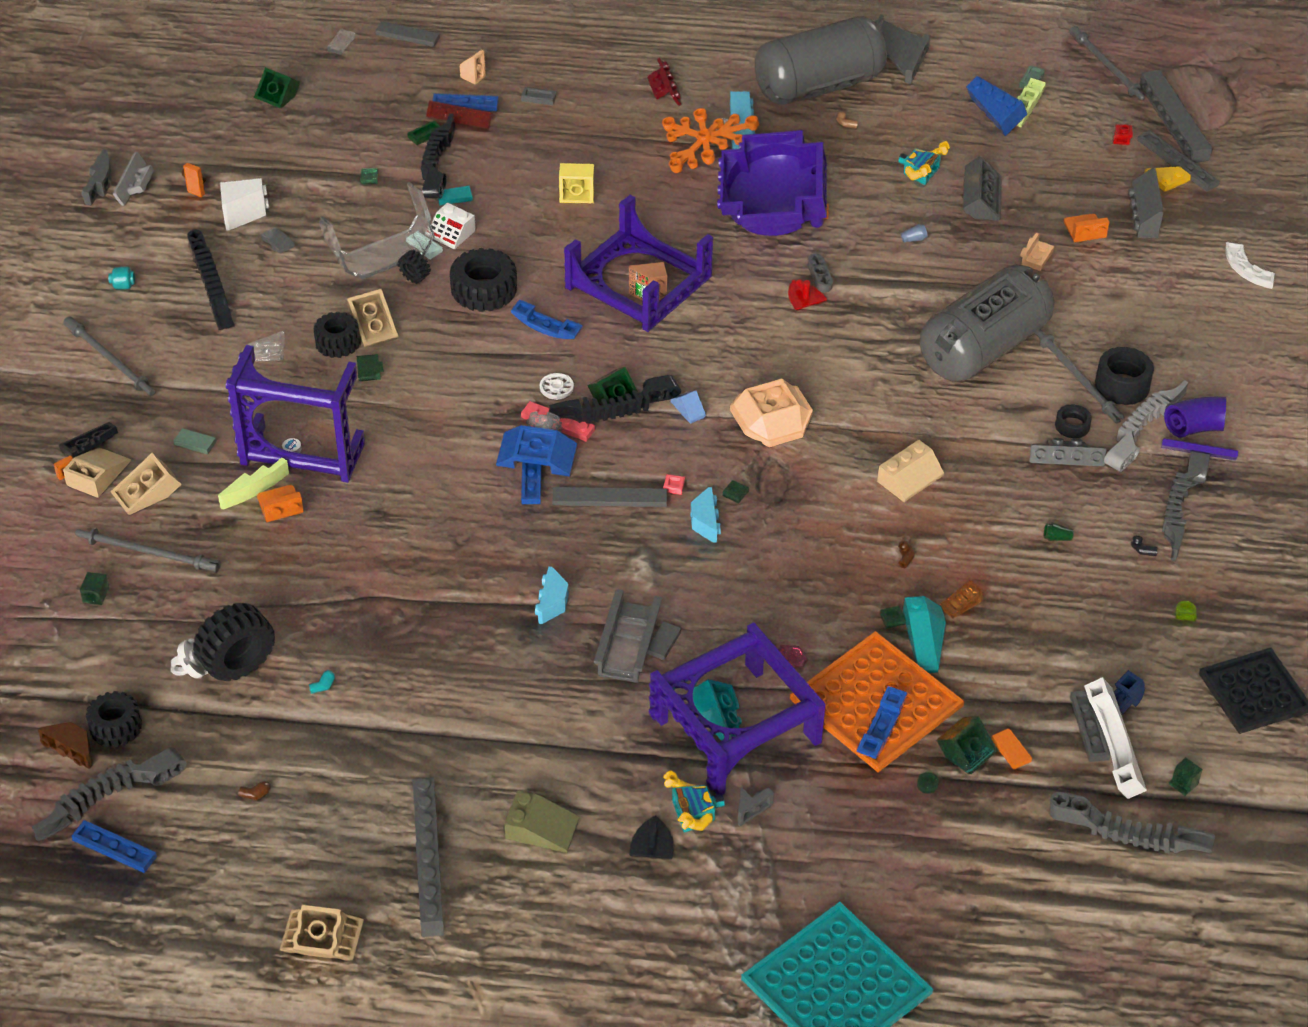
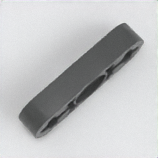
M811 254L808 257V268L816 288L821 292L831 291L833 280L823 256Z

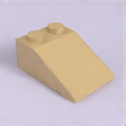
M382 289L347 298L349 313L357 320L360 339L364 347L398 338Z
M151 453L111 493L127 514L131 515L168 498L182 484L167 465Z

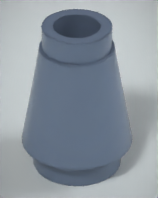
M917 224L901 233L903 243L922 241L924 238H927V231L924 224Z

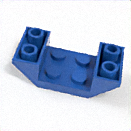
M520 425L504 432L496 466L515 469L516 461L550 466L551 474L570 477L577 443L558 430Z

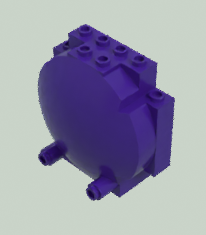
M803 130L742 135L739 149L722 150L721 157H719L721 171H718V179L721 181V185H718L720 199H717L718 209H721L722 215H731L732 219L738 225H742V228H745V230L766 236L794 232L802 228L803 223L809 220L810 224L815 228L823 225V218H827V160L823 142L805 143Z

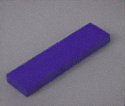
M1165 438L1161 442L1162 449L1191 453L1192 450L1210 454L1211 457L1236 460L1238 457V450Z

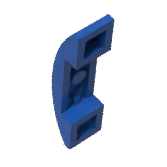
M520 299L511 310V313L530 328L555 338L575 339L583 325L568 319L563 323L536 312L534 305Z
M891 686L887 687L880 701V707L856 752L877 759L894 729L907 697V692Z

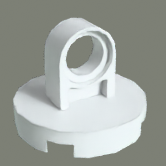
M193 638L184 640L178 645V656L171 660V672L178 676L189 674L194 678H201L208 674L194 654Z

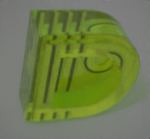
M1189 601L1179 602L1175 610V619L1196 621V606Z

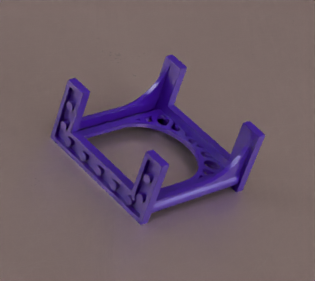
M629 195L619 203V231L611 235L607 241L590 253L584 260L581 261L580 241L575 239L564 248L565 288L570 291L575 287L641 322L642 329L649 332L712 277L713 237L707 234L697 243V259H694L651 235L643 226L635 211L636 197ZM628 243L631 245L628 249L624 248ZM629 253H644L655 256L690 274L661 301H659V283L653 280L643 289V306L610 289L602 278V272L607 263L618 256ZM592 273L597 274L595 277H588Z
M246 345L243 352L239 354L237 364L233 366L231 377L226 381V389L229 392L228 402L231 404L230 415L233 417L232 427L235 430V443H237L238 447L237 456L240 459V465L248 466L250 461L275 464L280 458L287 460L288 467L341 476V482L349 483L365 445L364 430L356 429L352 441L350 439L346 405L358 377L356 362H348L336 391L281 383L265 378L253 366L255 362L254 347ZM245 395L251 397L254 402L245 399ZM280 400L332 409L338 460L290 452L274 446L263 436L266 427L264 414L256 413L253 419L255 408L267 401Z
M754 622L747 625V633L662 675L658 670L650 673L649 714L651 718L657 720L662 726L668 723V709L672 712L675 721L681 723L685 733L691 736L700 751L703 750L707 755L706 784L717 795L725 794L727 776L747 753L803 722V733L813 745L816 746L822 743L825 703ZM746 653L745 665L756 678L763 675L765 660L801 701L753 726L726 728L708 721L699 713L693 701V691L699 679L707 672ZM677 688H683L687 690L688 693L680 695L677 694L674 690ZM718 732L724 735V739L721 742H717L713 738ZM731 734L735 735V736H732V739L729 740V737H730L729 735H731Z

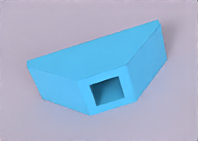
M708 487L691 502L690 517L692 530L714 543L717 542V534L721 533L720 523H716V520H719L718 509L714 508V506H717V497L713 495L712 487Z
M548 566L547 574H543L542 586L544 587L539 590L540 604L537 603L535 607V615H538V624H543L565 612L569 598L568 583L550 566Z

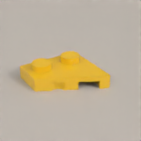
M1181 167L1156 168L1159 188L1164 192L1182 185L1191 179V175Z

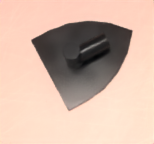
M653 816L645 821L637 829L632 838L629 856L673 859V839L671 833L657 816Z

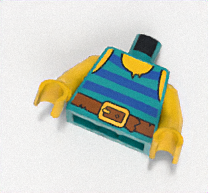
M947 141L938 145L939 148L932 151L915 149L910 156L902 153L898 162L904 164V174L911 180H916L926 185L940 168L941 155L947 154L950 148Z
M668 771L663 776L664 779H667L664 782L667 788L673 787L672 803L684 833L693 829L703 831L715 820V808L725 805L723 795L710 796L705 785L686 783L678 779L674 771Z

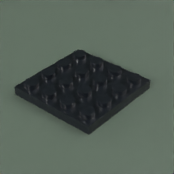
M1272 648L1200 668L1199 675L1239 734L1308 713V699Z

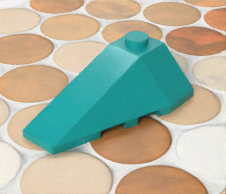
M925 596L906 597L904 599L903 616L915 663L928 673H937L939 671L946 625L943 609Z

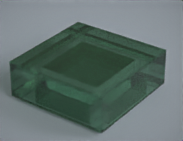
M361 169V184H378V169Z
M732 480L723 490V496L740 503L749 492V487Z
M899 606L880 610V616L886 629L905 625L906 620Z

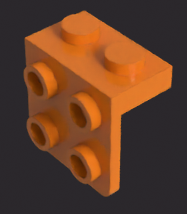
M1095 214L1066 217L1064 218V224L1073 241L1081 242L1106 238L1109 220L1108 218L1098 219Z
M293 485L257 494V499L266 522L304 513L300 492H296Z

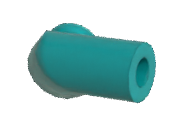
M330 670L324 671L319 682L309 684L311 694L329 690L335 680V674Z

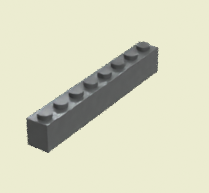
M1160 70L1143 72L1140 79L1141 89L1184 155L1195 163L1209 161L1210 154L1212 153L1211 144L1208 143L1205 135L1202 134L1198 125L1186 110L1185 105L1182 104L1178 95L1175 94L1166 77L1163 76Z
M434 777L413 779L421 933L422 937L444 935Z

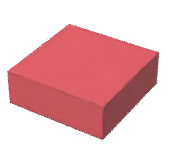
M667 474L663 489H667V493L682 495L685 477Z

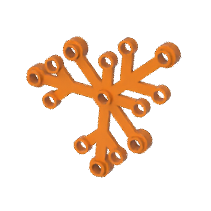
M699 108L693 113L695 120L699 123V131L690 129L691 121L689 117L681 118V125L676 124L673 117L664 118L662 125L668 131L666 137L669 142H674L678 136L686 134L697 138V141L689 149L670 154V169L674 173L681 172L683 164L687 160L690 169L697 168L698 161L695 158L694 152L702 144L704 149L701 153L702 160L705 164H712L715 161V154L710 149L709 142L717 144L719 149L724 150L729 145L726 139L717 138L722 136L734 140L735 144L739 145V142H742V135H737L733 132L747 128L751 131L756 130L759 126L758 117L755 115L749 116L745 119V123L736 125L740 123V117L738 114H732L725 124L722 118H717L707 129L705 122L708 117L707 112L704 108Z

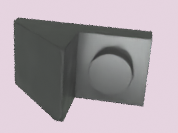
M769 787L757 792L753 797L741 788L738 809L739 826H742L773 806L774 792Z

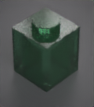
M378 354L356 356L359 382L381 380L380 372H384L383 361H379Z
M87 572L80 587L83 603L103 604L109 590L107 575Z

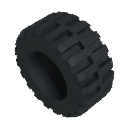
M492 248L472 249L468 253H462L460 257L454 260L450 267L451 294L456 302L460 303L464 308L468 307L472 311L475 309L478 312H483V310L493 311L495 308H502L503 305H507L514 298L517 292V270L514 261L507 254H503L502 251H494ZM478 279H491L486 281H478Z
M233 603L232 606L227 605L222 610L215 611L214 615L208 617L205 623L199 627L198 633L194 637V654L206 671L215 679L223 681L238 680L242 676L246 677L251 671L257 670L259 665L267 660V655L271 654L272 646L275 643V631L257 607L247 603Z

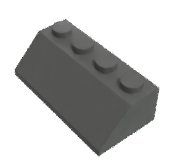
M979 156L965 165L963 209L974 219L998 221L1001 219L1002 176L983 157Z
M1151 168L1133 180L1132 187L1128 189V197L1131 198L1130 208L1133 209L1134 231H1137L1138 238H1158L1163 217V206L1156 168Z

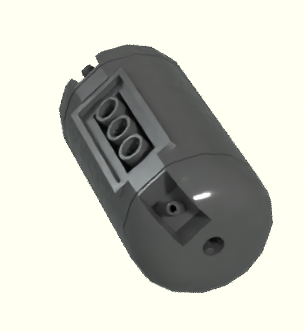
M857 16L771 40L761 45L755 56V76L760 90L771 102L779 105L802 101L873 79L886 65L887 47L881 29L877 24L867 17Z
M1015 264L1001 269L932 316L921 329L919 341L921 353L925 361L943 379L960 382L972 378L1039 331L1051 319L1055 302L1048 282L1046 280L1037 282L1040 276L1037 273L1032 276L1033 269L1028 266Z

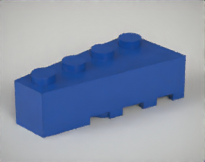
M976 76L966 86L974 103L984 111L986 116L993 121L994 125L1001 130L1004 136L1027 115L1022 101L979 76Z

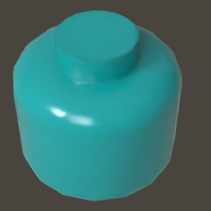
M114 267L112 273L108 275L109 284H112L116 290L130 289L132 285H135V272L130 267Z

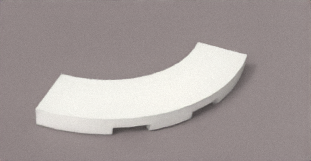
M1226 242L1225 253L1231 267L1250 282L1272 289L1275 273L1263 270L1256 265H1251L1245 255L1244 245Z

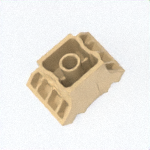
M302 905L301 909L291 910L280 950L316 957L353 960L364 919L347 915L339 909Z

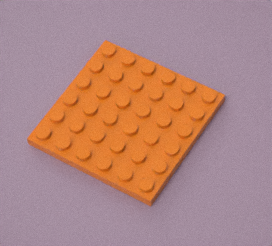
M876 631L807 681L808 685L825 703L823 727L877 772L884 769L964 706V701ZM891 686L907 692V697L886 745L877 759H874L856 751L880 707V701L887 687ZM793 692L790 694V700L793 703L801 702Z

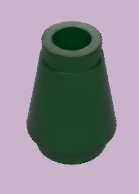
M1051 522L1050 524L1046 523L1043 537L1048 539V541H1072L1074 531Z

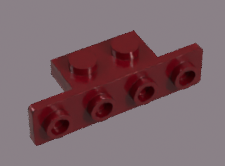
M658 58L660 69L647 76L656 99H659L670 92L673 100L680 106L682 105L680 101L681 95L673 80L674 76L670 71L671 68L667 61L663 62L661 58Z

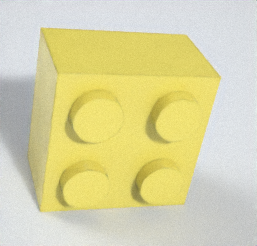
M560 163L559 192L561 203H593L594 164Z

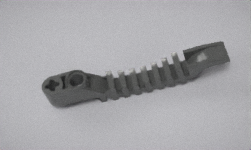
M1191 450L1187 473L1177 472L1174 478L1162 528L1164 538L1172 546L1171 561L1175 562L1178 557L1184 534V525L1186 524V520L1181 519L1183 513H1180L1182 510L1181 503H1184L1183 496L1188 497V489L1190 487L1205 483L1210 454Z
M170 747L139 765L134 764L131 759L126 761L127 766L118 764L116 769L112 770L110 768L106 770V774L100 773L96 779L90 778L87 780V784L81 783L78 785V789H71L69 791L70 794L60 796L61 799L55 802L53 812L46 819L32 826L37 841H40L71 825L72 822L66 817L69 814L78 822L82 819L79 810L83 814L88 811L85 801L90 807L95 804L93 796L100 801L103 799L102 791L109 796L112 794L110 787L113 786L117 792H120L122 790L121 782H123L128 790L133 787V782L152 783L155 786H159L183 772L187 762L175 748Z
M1055 792L1050 797L1049 814L1053 819L1087 826L1092 829L1091 835L1097 836L1099 832L1102 838L1105 839L1109 837L1112 838V841L1118 842V840H1121L1123 844L1128 845V843H1132L1135 847L1141 845L1144 849H1149L1150 847L1154 848V851L1164 850V853L1169 854L1170 851L1178 853L1183 850H1198L1212 853L1215 841L1214 834L1178 826V835H1173V824L1167 823L1165 833H1163V824H1157L1156 831H1153L1152 824L1147 823L1146 829L1142 828L1141 822H1137L1136 827L1132 826V820L1127 819L1126 824H1123L1121 816H1117L1116 821H1111L1112 812L1107 811L1106 814H1102L1083 796Z

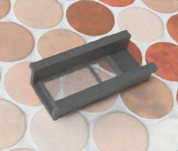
M615 590L594 659V664H598V676L638 683L639 674L644 666L662 603V597L654 596L652 607L626 603L624 602V590Z

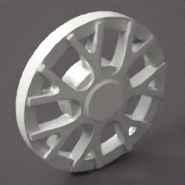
M562 373L546 375L540 381V391L549 399H564L574 389L573 380Z

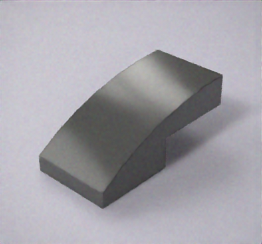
M277 228L260 234L262 241L271 244L272 250L278 253H283L295 247L294 242Z

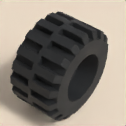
M331 312L317 319L313 329L318 352L323 353L326 357L342 358V356H349L350 353L353 354L359 348V325L356 318H353L352 315H347L345 312Z
M113 691V693L106 692L103 696L99 695L97 700L90 702L91 706H88L86 709V719L90 735L99 745L105 744V747H110L111 745L119 747L120 744L126 745L129 740L133 741L135 739V735H139V729L142 728V720L137 701L134 700L133 696H127L125 692L120 694L118 691ZM118 717H119V719H117V720L108 721V720H110V719H112V718H118Z

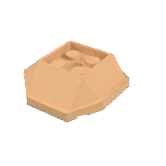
M784 379L747 388L730 405V411L744 434L752 439L761 441L762 444L768 447L802 438L813 412L798 386H792Z

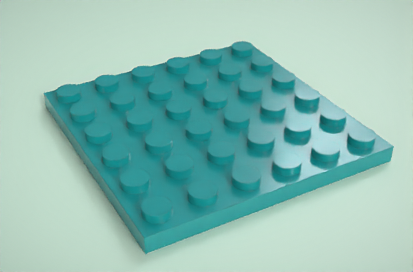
M838 902L741 975V980L789 1027H891L933 993V988L841 902Z

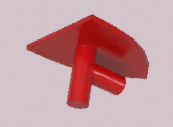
M802 279L792 280L789 285L788 297L795 310L827 301V298L821 291L812 286L809 280L804 282Z

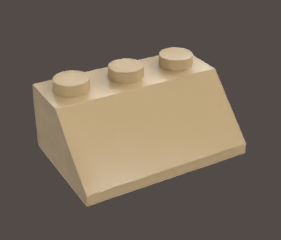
M917 440L879 466L877 482L905 502L944 476V472L933 450L922 441Z

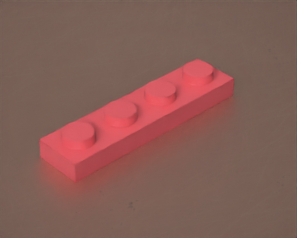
M531 401L521 412V418L558 430L561 433L585 442L595 431V425L586 422L579 423L573 419L562 418L549 421V408Z

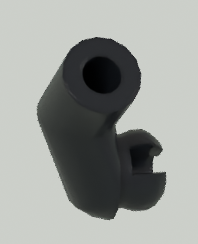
M1133 536L1131 546L1139 554L1157 556V547L1145 546L1142 543L1143 538L1141 536Z

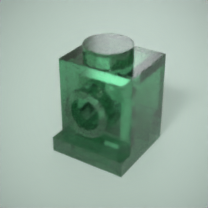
M1185 757L1175 766L1169 785L1184 796H1187L1199 784L1203 769Z

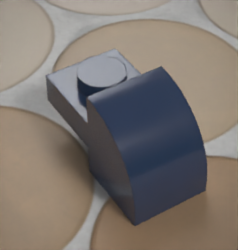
M1129 670L1115 683L1117 689L1114 691V695L1121 715L1131 705L1136 707L1145 692L1143 679Z

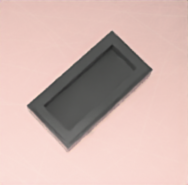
M525 87L521 101L553 105L556 91Z
M662 622L650 642L647 654L665 660L679 637L681 628Z

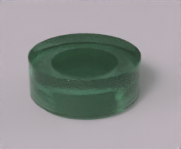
M925 772L919 775L917 787L921 792L930 794L937 790L939 780L935 774Z

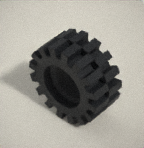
M409 250L398 260L399 271L403 272V277L406 276V279L410 280L411 283H420L431 271L429 269L430 264H427V259L424 260V256H420L418 251Z

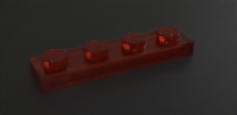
M429 100L426 113L428 118L447 121L449 113L454 114L455 123L489 129L491 112Z

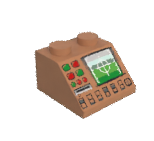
M664 262L629 266L630 295L643 301V289L653 280L659 283V301L667 295V273Z

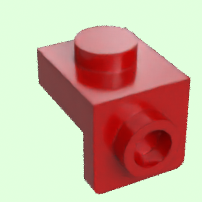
M1116 124L1113 144L1129 145L1130 139L1133 137L1132 125Z

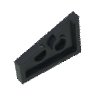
M107 422L59 444L61 452L74 458L89 452L104 441L111 439L118 433V430L114 424Z

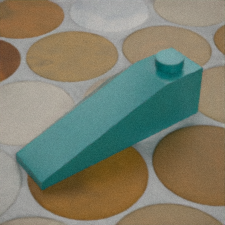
M707 679L694 688L693 701L697 710L704 718L722 727L739 728V725L742 724L741 717H737L739 702L731 684ZM716 733V735L722 741L724 739L723 733ZM733 734L729 735V736H730V737H729V740L732 739V736H735V735H733Z

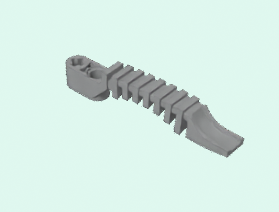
M1184 380L1173 390L1154 392L1152 397H1148L1146 402L1144 401L1141 406L1137 407L1136 411L1119 428L1116 440L1118 443L1106 454L1105 464L1119 472H1122L1136 459L1140 451L1135 442H1137V436L1140 435L1139 431L1143 429L1142 425L1146 426L1147 421H1153V417L1158 419L1160 414L1164 416L1165 409L1169 405L1180 402L1186 394L1188 382Z

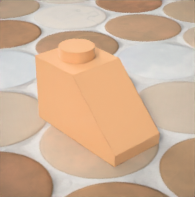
M480 50L460 64L461 78L477 84L486 77L484 50Z

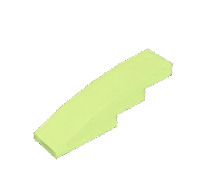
M1031 78L1021 95H1018L1017 99L1023 102L1027 115L1016 126L1022 127L1040 99L1046 87V82Z
M280 458L270 468L263 465L251 476L246 473L242 474L218 495L220 508L224 510L240 504L274 486L289 474L287 460Z

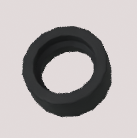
M1065 405L1057 412L1056 430L1067 438L1084 437L1090 430L1092 416L1086 408L1080 405ZM1077 418L1081 420L1083 424L1071 425L1066 423L1063 419Z

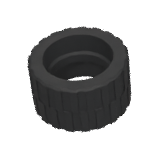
M1111 348L1100 357L1095 388L1107 401H1113L1115 404L1133 405L1141 402L1147 397L1154 372L1153 362L1148 355L1135 348ZM1116 374H1126L1133 378H1125Z

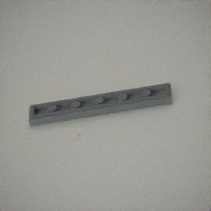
M1151 130L1138 136L1137 141L1171 166L1183 168L1191 175L1190 180L1205 191L1219 186L1220 181Z
M553 487L552 505L667 507V489Z

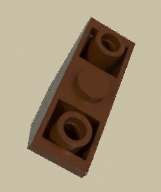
M72 722L43 726L38 729L40 742L46 748L56 750L61 756H67L79 766L83 765L88 769L92 767L91 748L87 730Z

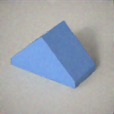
M696 390L681 394L670 401L690 424L706 417Z

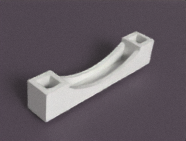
M1103 677L1085 685L1089 702L1097 715L1110 750L1114 768L1112 772L1118 789L1127 799L1147 791L1112 687Z

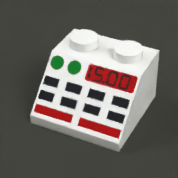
M446 203L436 212L427 236L456 249L475 232V215Z

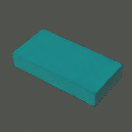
M470 186L445 189L442 198L438 199L439 206L446 203L454 204L473 201Z

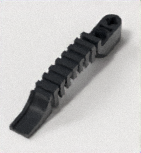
M449 113L447 121L442 126L435 128V131L431 132L429 141H427L421 162L422 177L425 180L422 189L424 198L441 199L447 182L446 174L438 171L437 161L440 159L439 156L442 155L441 151L445 152V147L451 146L450 142H452L456 128L454 114Z
M198 229L190 230L187 234L189 250L194 263L197 264V269L207 292L218 330L234 327L225 291L203 233Z
M672 375L649 378L643 383L642 392L638 393L637 390H632V398L629 393L625 394V401L622 396L617 397V403L614 398H609V404H607L606 399H601V405L599 406L595 398L592 399L591 407L588 398L583 397L582 407L579 399L549 405L548 420L568 418L579 423H591L593 420L594 422H599V419L607 421L608 418L616 419V416L621 418L625 414L630 416L633 412L639 414L641 408L643 411H648L649 403L671 400L679 396L681 389Z

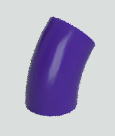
M1200 397L1169 405L1164 412L1165 424L1169 431L1179 438L1206 431H1224L1226 397Z

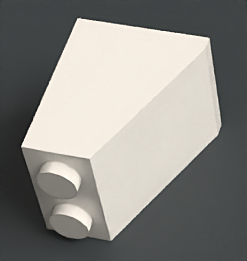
M261 178L220 183L226 231L266 216V209L269 208L268 198H264V195H267L266 185H262Z

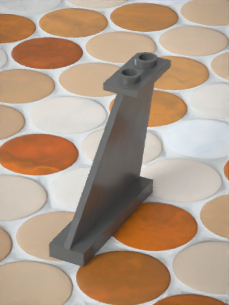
M881 14L879 19L875 20V23L881 29L884 36L887 56L905 76V83L911 84L929 49L930 35L924 34L923 38H920L884 21V15Z

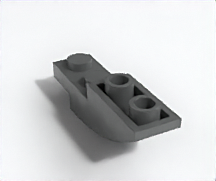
M103 149L101 154L97 156L95 163L90 167L89 173L91 177L86 187L82 190L85 205L91 206L98 195L105 196L109 189L112 172L106 149Z

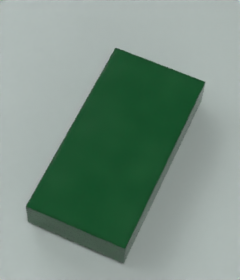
M433 120L408 132V138L416 145L429 140L431 132H434L435 128L440 127V125Z

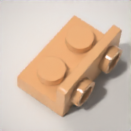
M1036 232L1033 238H1029L1027 247L1022 249L1020 255L1022 257L1021 265L1041 271L1053 253L1054 246L1038 241L1039 233Z

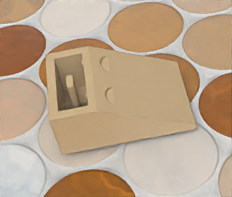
M98 447L74 457L63 469L66 484L69 487L99 498L130 463L131 459Z

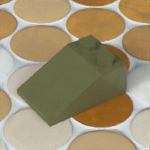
M517 790L505 821V839L567 853L579 821V816L538 794Z

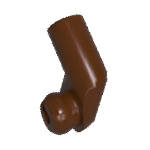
M267 781L260 782L252 788L241 786L238 796L259 800L269 793L271 786Z

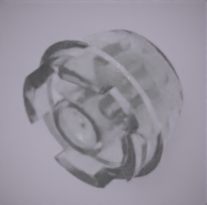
M538 411L532 412L526 421V425L530 427L558 430L559 432L563 430L562 422L559 421L560 417L550 412H547V415H538Z

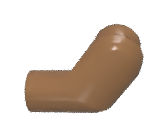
M845 112L837 113L836 120L839 124L846 128L857 129L858 120L846 119Z

